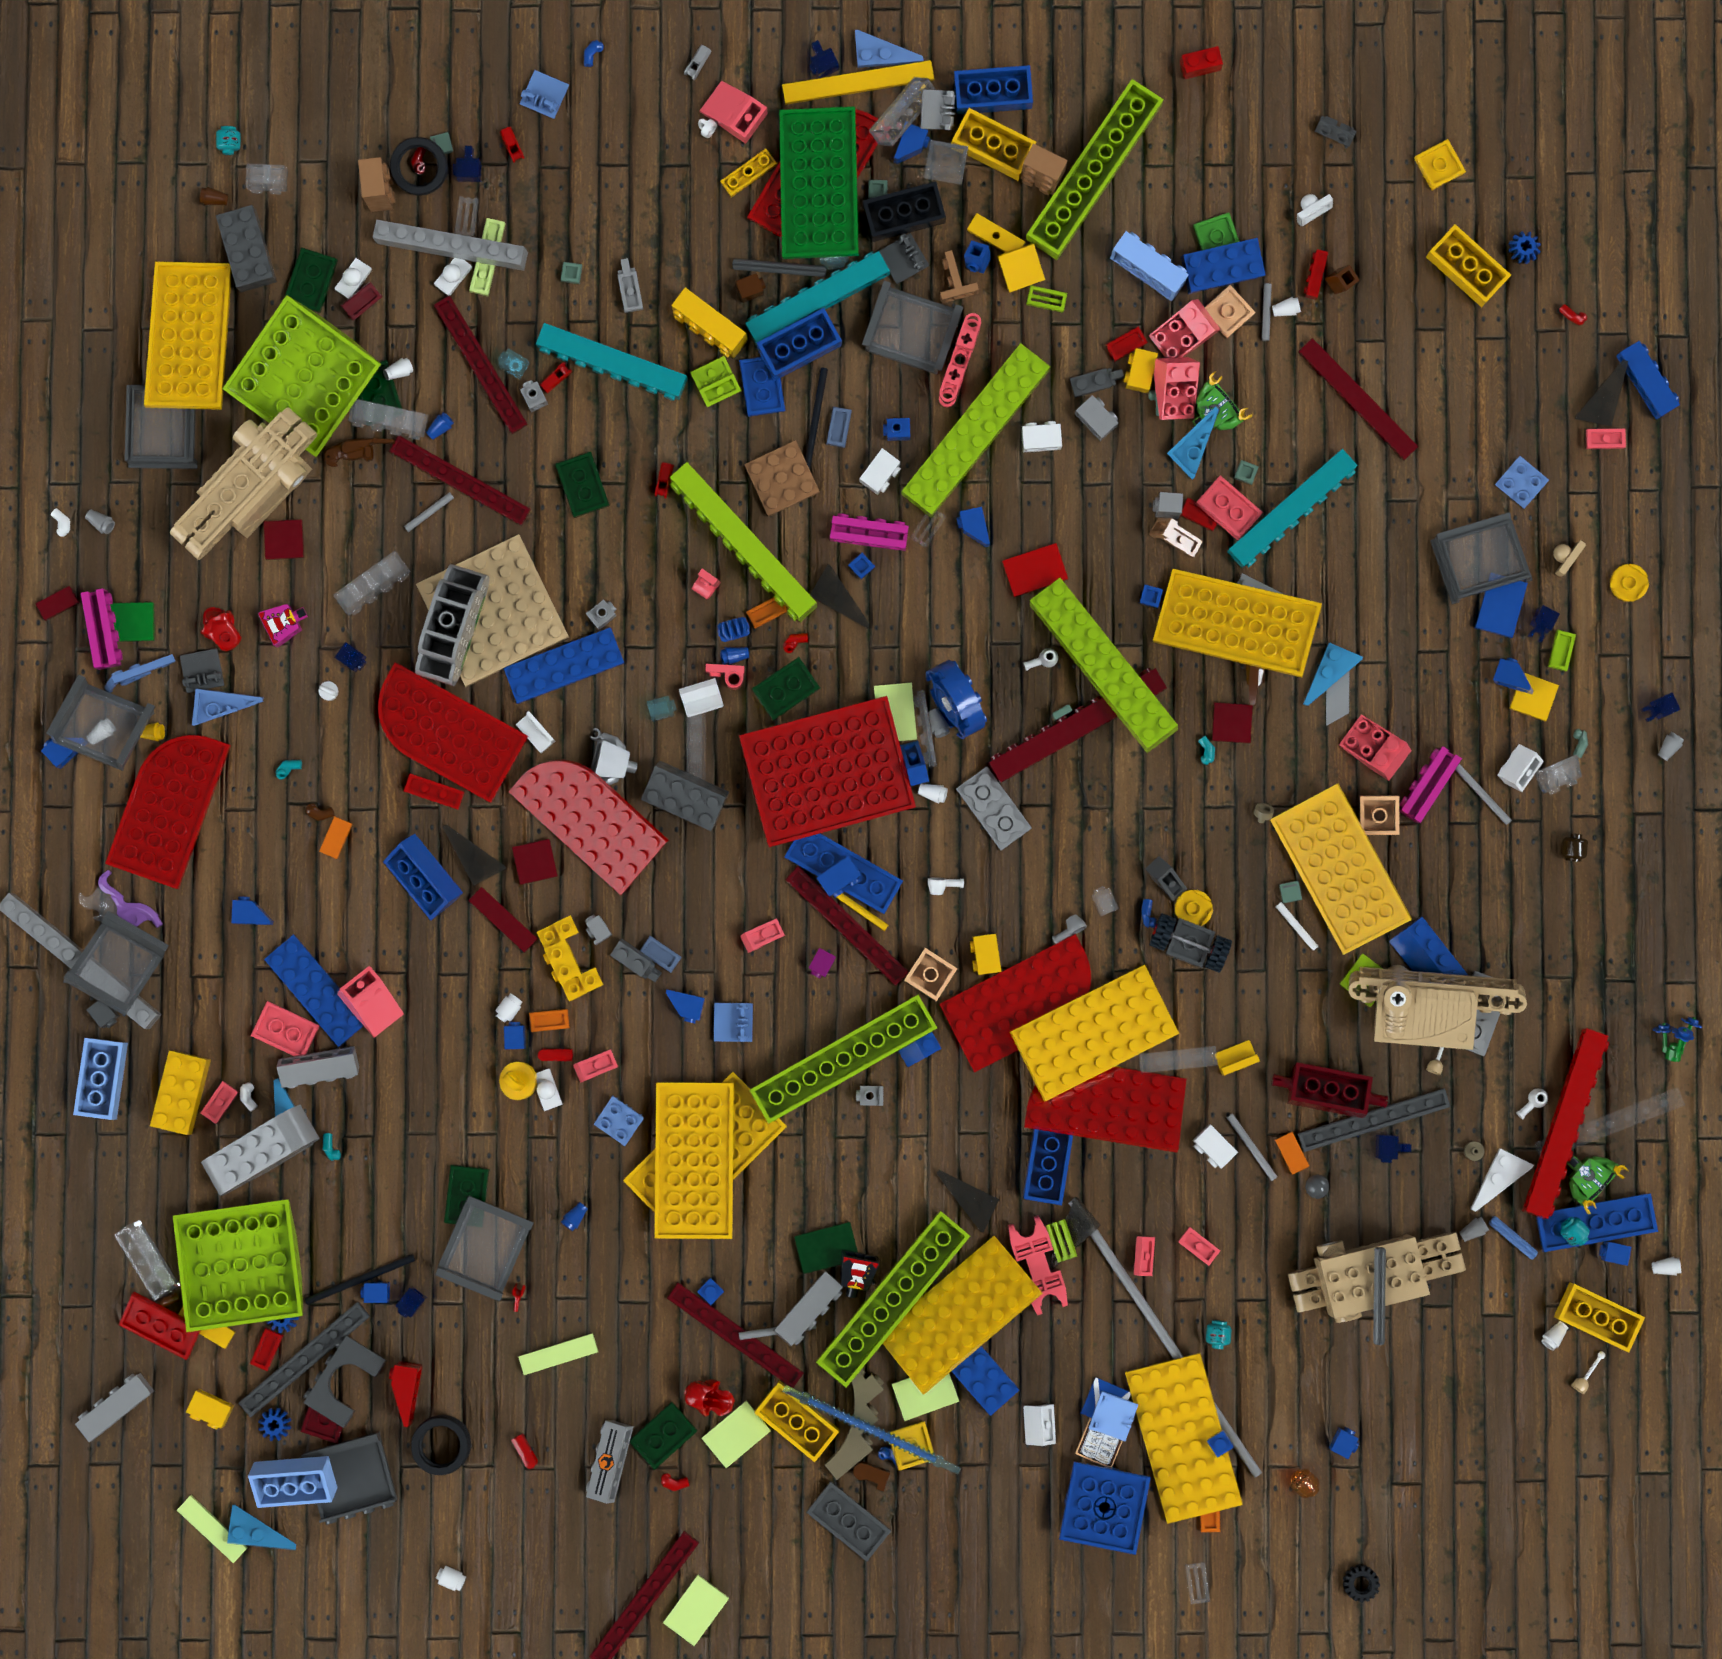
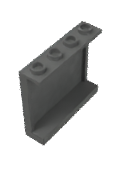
M380 1431L302 1454V1458L329 1456L337 1484V1490L332 1502L317 1503L321 1517L319 1523L332 1524L337 1522V1518L340 1517L350 1519L356 1516L355 1513L363 1511V1514L375 1511V1507L379 1506L385 1509L394 1506L393 1502L398 1499Z

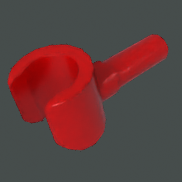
M516 1283L512 1290V1294L515 1297L514 1312H518L520 1298L526 1290L525 1285H523L521 1290H518Z

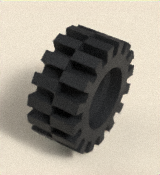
M1356 1565V1567L1352 1566L1349 1571L1345 1572L1346 1576L1343 1577V1587L1350 1598L1361 1603L1363 1601L1369 1602V1599L1375 1598L1374 1595L1378 1594L1380 1583L1378 1576L1371 1568L1365 1565ZM1359 1576L1366 1577L1369 1582L1368 1587L1363 1591H1358L1354 1587V1581Z

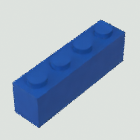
M1639 340L1621 351L1616 357L1657 420L1680 405L1679 398L1669 388L1667 378L1658 371L1659 366L1656 361L1652 360L1648 355L1649 351L1646 345L1641 344Z

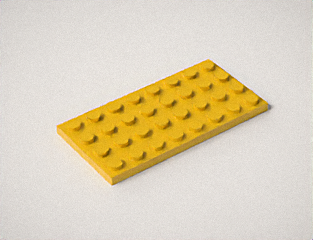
M155 262L144 396L145 408L222 410V388L224 387L232 270L229 263Z
M1172 569L1153 642L1303 678L1322 603Z
M1339 783L1270 820L1343 955L1412 920Z
M1143 965L1011 1031L1010 1034L1045 1102L1178 1035L1179 1032L1146 966Z
M732 1072L722 1083H734V1180L787 1125L780 1118L768 1124L751 1095L750 1088ZM654 1149L623 1181L655 1213Z
M656 1083L655 1238L733 1239L734 1083Z
M993 1236L923 1295L883 1342V1345L924 1395L1043 1293L1000 1241Z
M1201 1353L1126 1371L1125 1375L1132 1400L1138 1404L1136 1414L1167 1524L1243 1505L1229 1452L1227 1451L1217 1458L1207 1442L1209 1438L1222 1431Z

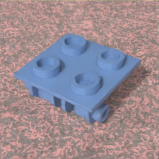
M534 70L526 90H523L521 93L520 105L554 119L569 84Z
M1519 456L1495 485L1525 509L1549 479Z
M714 1003V1041L752 1042L753 1003Z
M612 1096L594 1125L626 1146L638 1126L644 1120L642 1114L634 1111L632 1107H628V1104L621 1102L618 1097Z

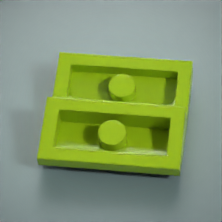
M725 356L690 372L707 407L741 391Z

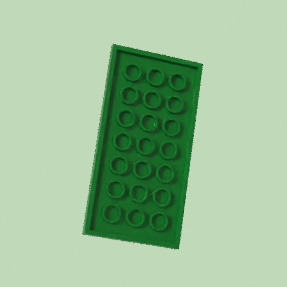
M855 106L779 110L782 258L859 256Z

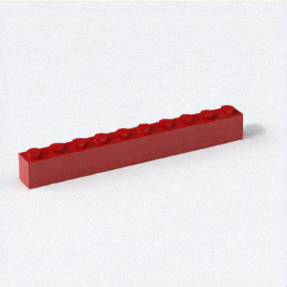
M1588 1028L1581 1031L1522 1209L1523 1212L1542 1219H1548L1549 1216L1553 1215L1555 1209L1553 1203L1560 1194L1561 1187L1559 1185L1561 1179L1564 1180L1567 1169L1565 1167L1567 1161H1570L1573 1155L1571 1148L1573 1143H1576L1578 1140L1579 1132L1577 1130L1579 1125H1582L1584 1122L1585 1114L1583 1112L1585 1106L1588 1107L1591 1101L1589 1094L1591 1088H1594L1597 1083L1595 1076L1597 1070H1600L1602 1067L1603 1059L1601 1058L1603 1052H1606L1609 1046V1041H1607L1608 1035Z

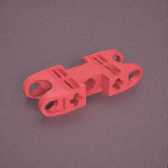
M976 313L966 315L952 358L940 388L939 403L943 407H952L956 402L980 332L981 318ZM974 323L976 326L970 327L968 324ZM963 357L965 363L957 364L955 358ZM950 394L952 397L947 399L943 395Z
M1037 1215L1033 1217L1035 1225L1031 1235H1020L1015 1230L1013 1223L1008 1225L1016 1262L1026 1259L1031 1275L1030 1279L1043 1293L1031 1303L1038 1316L1042 1314L1040 1306H1042V1299L1046 1295H1055L1060 1300L1062 1307L1068 1306L1066 1287L1060 1269L1050 1272L1045 1252L1053 1250L1049 1234Z

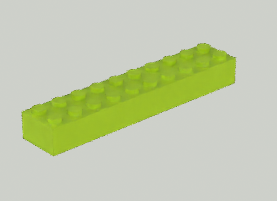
M1133 79L1129 82L1027 233L1026 240L1033 243L1037 248L1058 260L1161 108L1164 99Z
M1020 343L904 487L902 495L932 518L1047 375L1051 366Z
M688 462L670 477L672 482L670 485L678 496L680 494L684 496L683 499L691 510L693 508L697 510L696 513L699 519L704 524L706 522L710 524L711 532L717 538L719 536L723 538L724 546L729 551L734 550L736 552V559L742 565L745 563L748 565L749 573L755 579L760 578L762 587L768 593L772 591L775 595L774 600L781 607L784 605L787 607V614L794 621L798 620L801 623L817 608V602Z
M1061 578L1030 600V607L1146 753L1178 731V724Z
M917 995L749 1091L769 1124L937 1029V1026L920 996Z
M939 1211L815 1363L847 1388L965 1244L970 1235L943 1212Z

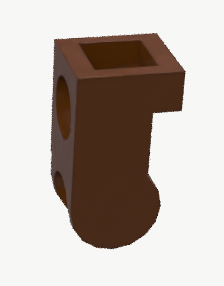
M863 1461L855 1464L853 1468V1474L856 1479H866L877 1483L876 1489L884 1492L890 1475L889 1470Z

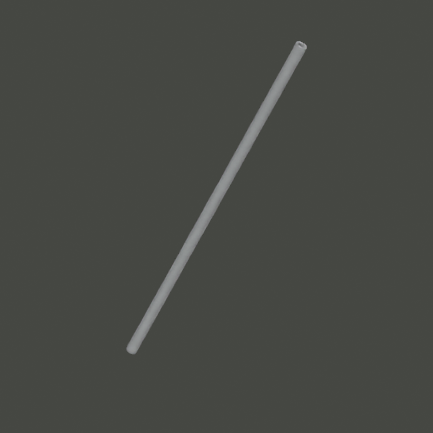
M1076 1198L1071 1200L1068 1204L1173 1359L1184 1357ZM1215 1403L1222 1430L1225 1431L1233 1443L1234 1449L1253 1477L1259 1476L1262 1471Z

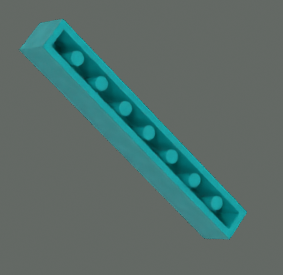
M870 252L864 256L865 259L859 262L856 260L848 264V268L841 271L839 269L833 272L830 278L826 280L822 278L814 283L815 286L809 289L807 287L797 292L798 295L793 298L790 296L786 297L781 301L780 305L776 307L772 305L764 310L765 313L759 316L756 314L748 318V322L745 323L746 328L755 345L757 346V342L820 309L825 308L826 310L889 276L890 270L880 252Z
M546 323L543 324L536 342L539 351L544 354L550 355V353H553L560 360L568 361L569 359L575 361V365L579 367L593 368L592 371L598 374H610L612 379L629 381L628 384L639 388L640 385L652 394L659 392L664 394V398L671 401L675 399L680 400L687 382V375Z
M1342 448L1237 541L1227 553L1241 568L1245 566L1249 568L1257 561L1255 557L1259 553L1264 555L1271 548L1269 545L1274 540L1278 542L1285 536L1283 532L1286 529L1290 528L1292 530L1300 523L1298 519L1302 515L1307 517L1314 510L1312 506L1316 503L1319 505L1328 498L1326 494L1330 490L1334 493L1342 486L1340 482L1344 478L1350 479L1356 473L1354 469L1358 465Z

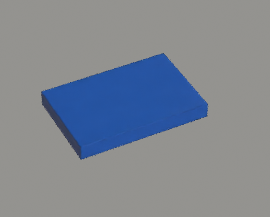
M762 357L739 360L748 417L784 412L785 405L781 378L774 381Z
M1490 573L1488 582L1505 576ZM1518 581L1485 591L1475 628L1513 638L1528 583Z

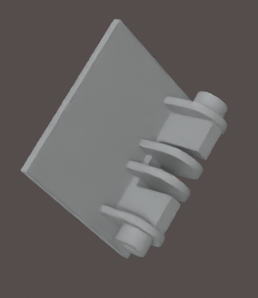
M922 90L920 129L952 130L954 117L951 115H955L952 112V109H955V107H952V105H955L956 97L954 91Z

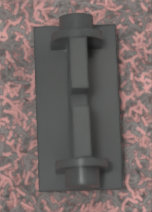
M1327 115L1326 117L1322 116L1315 132L1349 147L1356 134V130H1353L1354 127L1343 123L1338 127L1336 126L1337 120Z

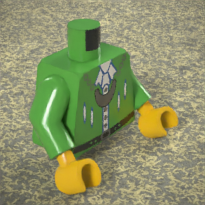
M1214 371L1199 391L1196 400V411L1200 416L1192 422L1196 426L1216 406L1219 411L1212 430L1216 428L1218 430L1233 429L1242 423L1243 420L1250 419L1252 414L1247 417L1245 416L1244 412L1249 408L1239 410L1219 384H1217L1222 380V376L1215 380L1213 376L1217 371Z
M1573 1155L1571 1160L1567 1161V1165L1573 1169L1572 1173L1568 1176L1572 1197L1581 1206H1584L1587 1214H1591L1590 1210L1587 1209L1589 1206L1597 1209L1593 1200L1616 1174L1624 1179L1625 1177L1620 1174V1171L1626 1170L1629 1172L1625 1166L1618 1165L1608 1158L1598 1156L1585 1157L1580 1161Z

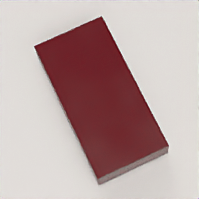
M369 281L340 306L354 321L381 299L382 295Z
M68 586L35 604L43 619L47 621L79 604V601L71 586Z

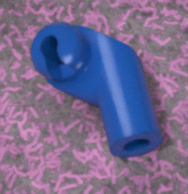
M594 40L585 48V67H593L594 54L604 49L602 42Z
M1150 899L1143 900L1141 915L1144 926L1154 928L1157 919L1150 917L1153 902Z
M882 1447L878 1452V1457L881 1460H892L897 1469L892 1448Z

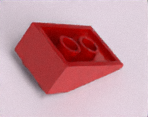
M399 1361L391 1367L389 1379H392L391 1386L403 1426L409 1427L414 1420L423 1365Z

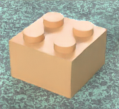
M1359 795V820L1366 835H1399V795Z
M924 948L904 981L937 1001L957 968Z

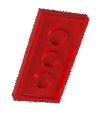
M136 1292L131 1294L118 1324L185 1360H188L201 1332V1330L186 1332L185 1318Z

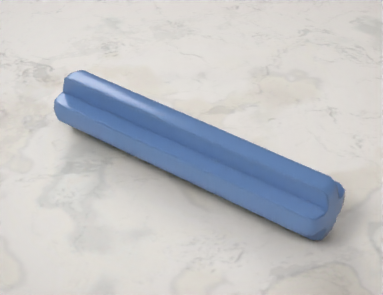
M1494 1216L1490 1219L1489 1225L1528 1258L1533 1260L1537 1256L1538 1251L1499 1218Z

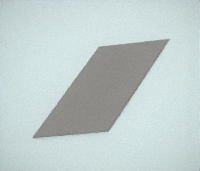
M1349 671L1326 690V726L1349 713Z

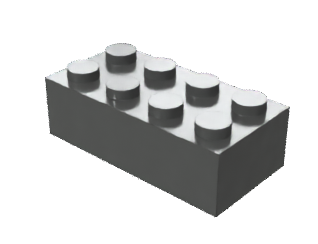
M253 205L216 215L236 288L242 293L276 283V276L258 214Z
M659 761L654 767L641 800L712 831L726 802L729 791Z

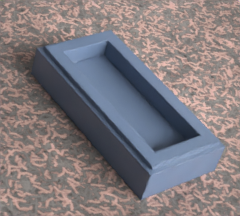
M833 407L826 445L845 448L852 410Z
M649 936L640 949L642 953L670 973H672L682 958L652 936Z

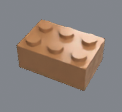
M1033 143L1023 163L1020 179L1030 187L1034 185L1040 188L1039 190L1046 195H1054L1064 177L1068 160Z
M381 157L358 160L362 198L371 212L392 210L393 203H396V198L391 187L394 181L387 163H384Z

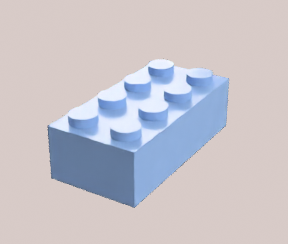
M1126 231L1113 248L1110 259L1161 295L1173 301L1187 280L1189 274L1186 273V269L1171 263V259L1168 256L1158 254L1152 245L1141 242L1139 236L1135 233H1128Z
M84 1038L73 1115L108 1120L117 1119L128 1043Z
M329 1456L254 1462L248 1474L257 1508L332 1502L337 1490Z

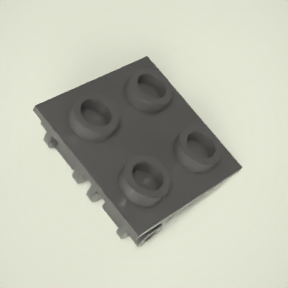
M911 233L908 235L903 234L899 237V240L879 251L896 284L930 266Z
M218 648L180 656L184 676L182 682L183 686L186 687L187 693L195 692L197 688L211 689L225 686Z

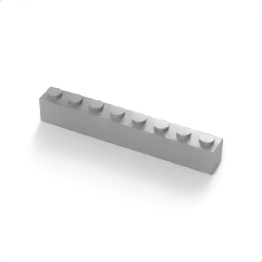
M376 220L373 239L380 245L522 271L525 269L528 255L524 246Z

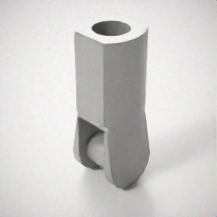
M700 45L685 69L684 75L688 74L693 80H696L712 51L706 46ZM693 64L698 66L697 70L692 69Z

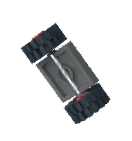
M1162 913L1154 928L1149 945L1164 951L1170 939L1165 955L1198 968L1203 967L1206 956L1209 954L1205 967L1220 973L1229 954L1232 940L1217 935L1212 947H1210L1215 935L1214 931L1179 918L1173 932L1176 918Z

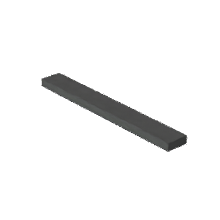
M1443 1088L1388 1105L1386 1108L1381 1107L1368 1111L1364 1118L1352 1116L1297 1133L1302 1151L1306 1152L1451 1106L1446 1090Z
M357 1302L238 1404L251 1418L332 1350L341 1337L345 1338V1336H348L371 1316Z

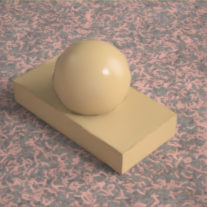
M1580 540L1572 549L1566 544H1560L1555 547L1553 551L1554 558L1562 563L1555 572L1557 576L1562 577L1567 573L1585 548L1586 543Z

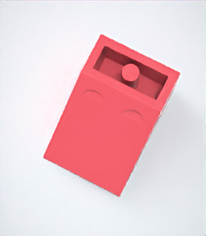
M723 81L719 83L700 109V113L717 122L719 126L745 144L768 114L766 106Z
M1199 299L1190 301L1152 332L1149 337L1165 358L1185 357L1217 333L1220 328Z
M1189 357L1155 359L1154 383L1159 418L1161 420L1194 418L1200 362Z
M1362 714L1339 744L1341 748L1388 781H1390L1412 751L1407 742Z
M370 966L341 987L337 993L373 1038L404 1015L383 981Z

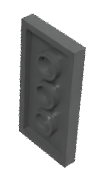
M832 1481L828 1483L806 1511L807 1514L865 1561L870 1559L891 1532L890 1528Z

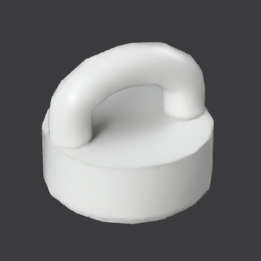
M700 119L698 126L701 129V135L705 138H710L716 130L717 122L712 119L708 121Z
M327 681L319 686V695L324 700L332 701L338 696V687L333 682Z

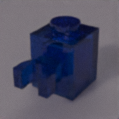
M818 40L811 43L815 56L810 58L811 64L809 68L812 74L817 75L819 79L838 71L839 63L832 49L829 48L823 51Z
M465 146V158H456V164H453V175L456 176L458 182H481V161L479 158H474L473 146Z
M1544 605L1540 606L1530 623L1535 629L1530 631L1527 637L1532 638L1534 633H1538L1539 639L1537 642L1542 643L1544 632L1552 631L1560 613Z
M346 642L334 657L354 672H357V670L361 671L367 662L365 661L367 658L365 655Z
M1672 692L1650 702L1651 706L1642 708L1641 712L1650 711L1651 716L1645 719L1646 722H1649L1655 717L1659 720L1681 709Z
M1376 1135L1375 1158L1381 1159L1383 1163H1392V1159H1398V1152H1411L1412 1144H1398L1399 1136Z
M411 1286L396 1305L398 1313L405 1318L408 1316L410 1318L413 1317L427 1297Z

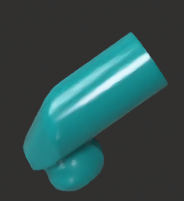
M1205 735L1198 742L1204 748L1201 762L1208 765L1215 759V747Z
M284 760L276 769V777L282 780L287 777L291 770L302 769V760Z
M325 1133L323 1134L324 1153L331 1161L339 1160L341 1158L340 1151L338 1149L334 1150L332 1147L333 1134Z

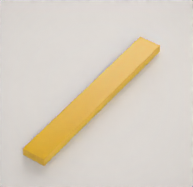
M929 60L782 84L785 105L934 81L932 62Z

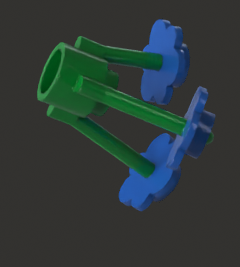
M1695 1017L1681 1018L1683 1022L1689 1024L1688 1028H1674V1026H1670L1667 1023L1659 1024L1658 1027L1653 1028V1031L1656 1033L1662 1032V1052L1666 1053L1665 1059L1673 1062L1681 1060L1686 1042L1694 1039L1693 1032L1691 1031L1692 1027L1702 1028L1698 1024L1699 1020ZM1672 1031L1674 1037L1679 1039V1042L1670 1043L1668 1046L1667 1033Z

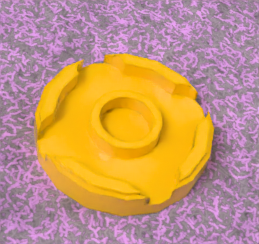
M1635 564L1619 566L1610 578L1612 593L1624 602H1633L1640 599L1646 594L1649 587L1647 573Z
M1188 890L1177 898L1174 905V913L1177 920L1181 918L1202 926L1211 918L1213 913L1212 902L1204 892Z

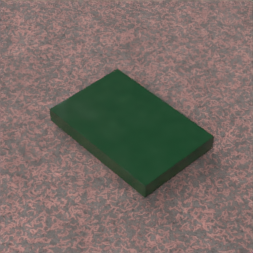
M301 247L285 297L288 295L310 310L321 313L338 259Z
M387 360L380 362L381 366L359 396L368 426L404 415L394 380H387L383 374V370L389 367Z
M591 452L555 464L574 518L610 506Z
M797 657L751 690L774 721L821 688L800 657Z
M457 1165L450 1166L444 1223H457L467 1197L471 1196L486 1202L490 1169ZM474 1207L466 1226L483 1227L485 1211Z
M851 1222L794 1236L804 1274L841 1265L842 1250L858 1253Z
M672 1401L630 1439V1443L655 1470L698 1430Z

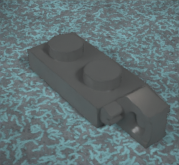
M1106 368L1070 378L1074 397L1109 389L1116 385V380L1123 379L1124 374L1122 369L1112 372L1111 368Z
M623 939L618 942L610 955L645 979L649 978L656 982L662 972L654 967L655 964L651 958Z

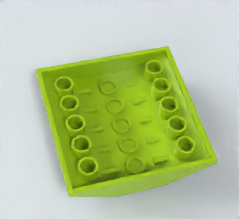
M286 295L222 389L268 423L289 407L302 419L301 422H306L317 433L315 440L305 449L317 457L381 366V363L326 319Z
M289 1199L173 1216L186 1332L303 1316L300 1257Z

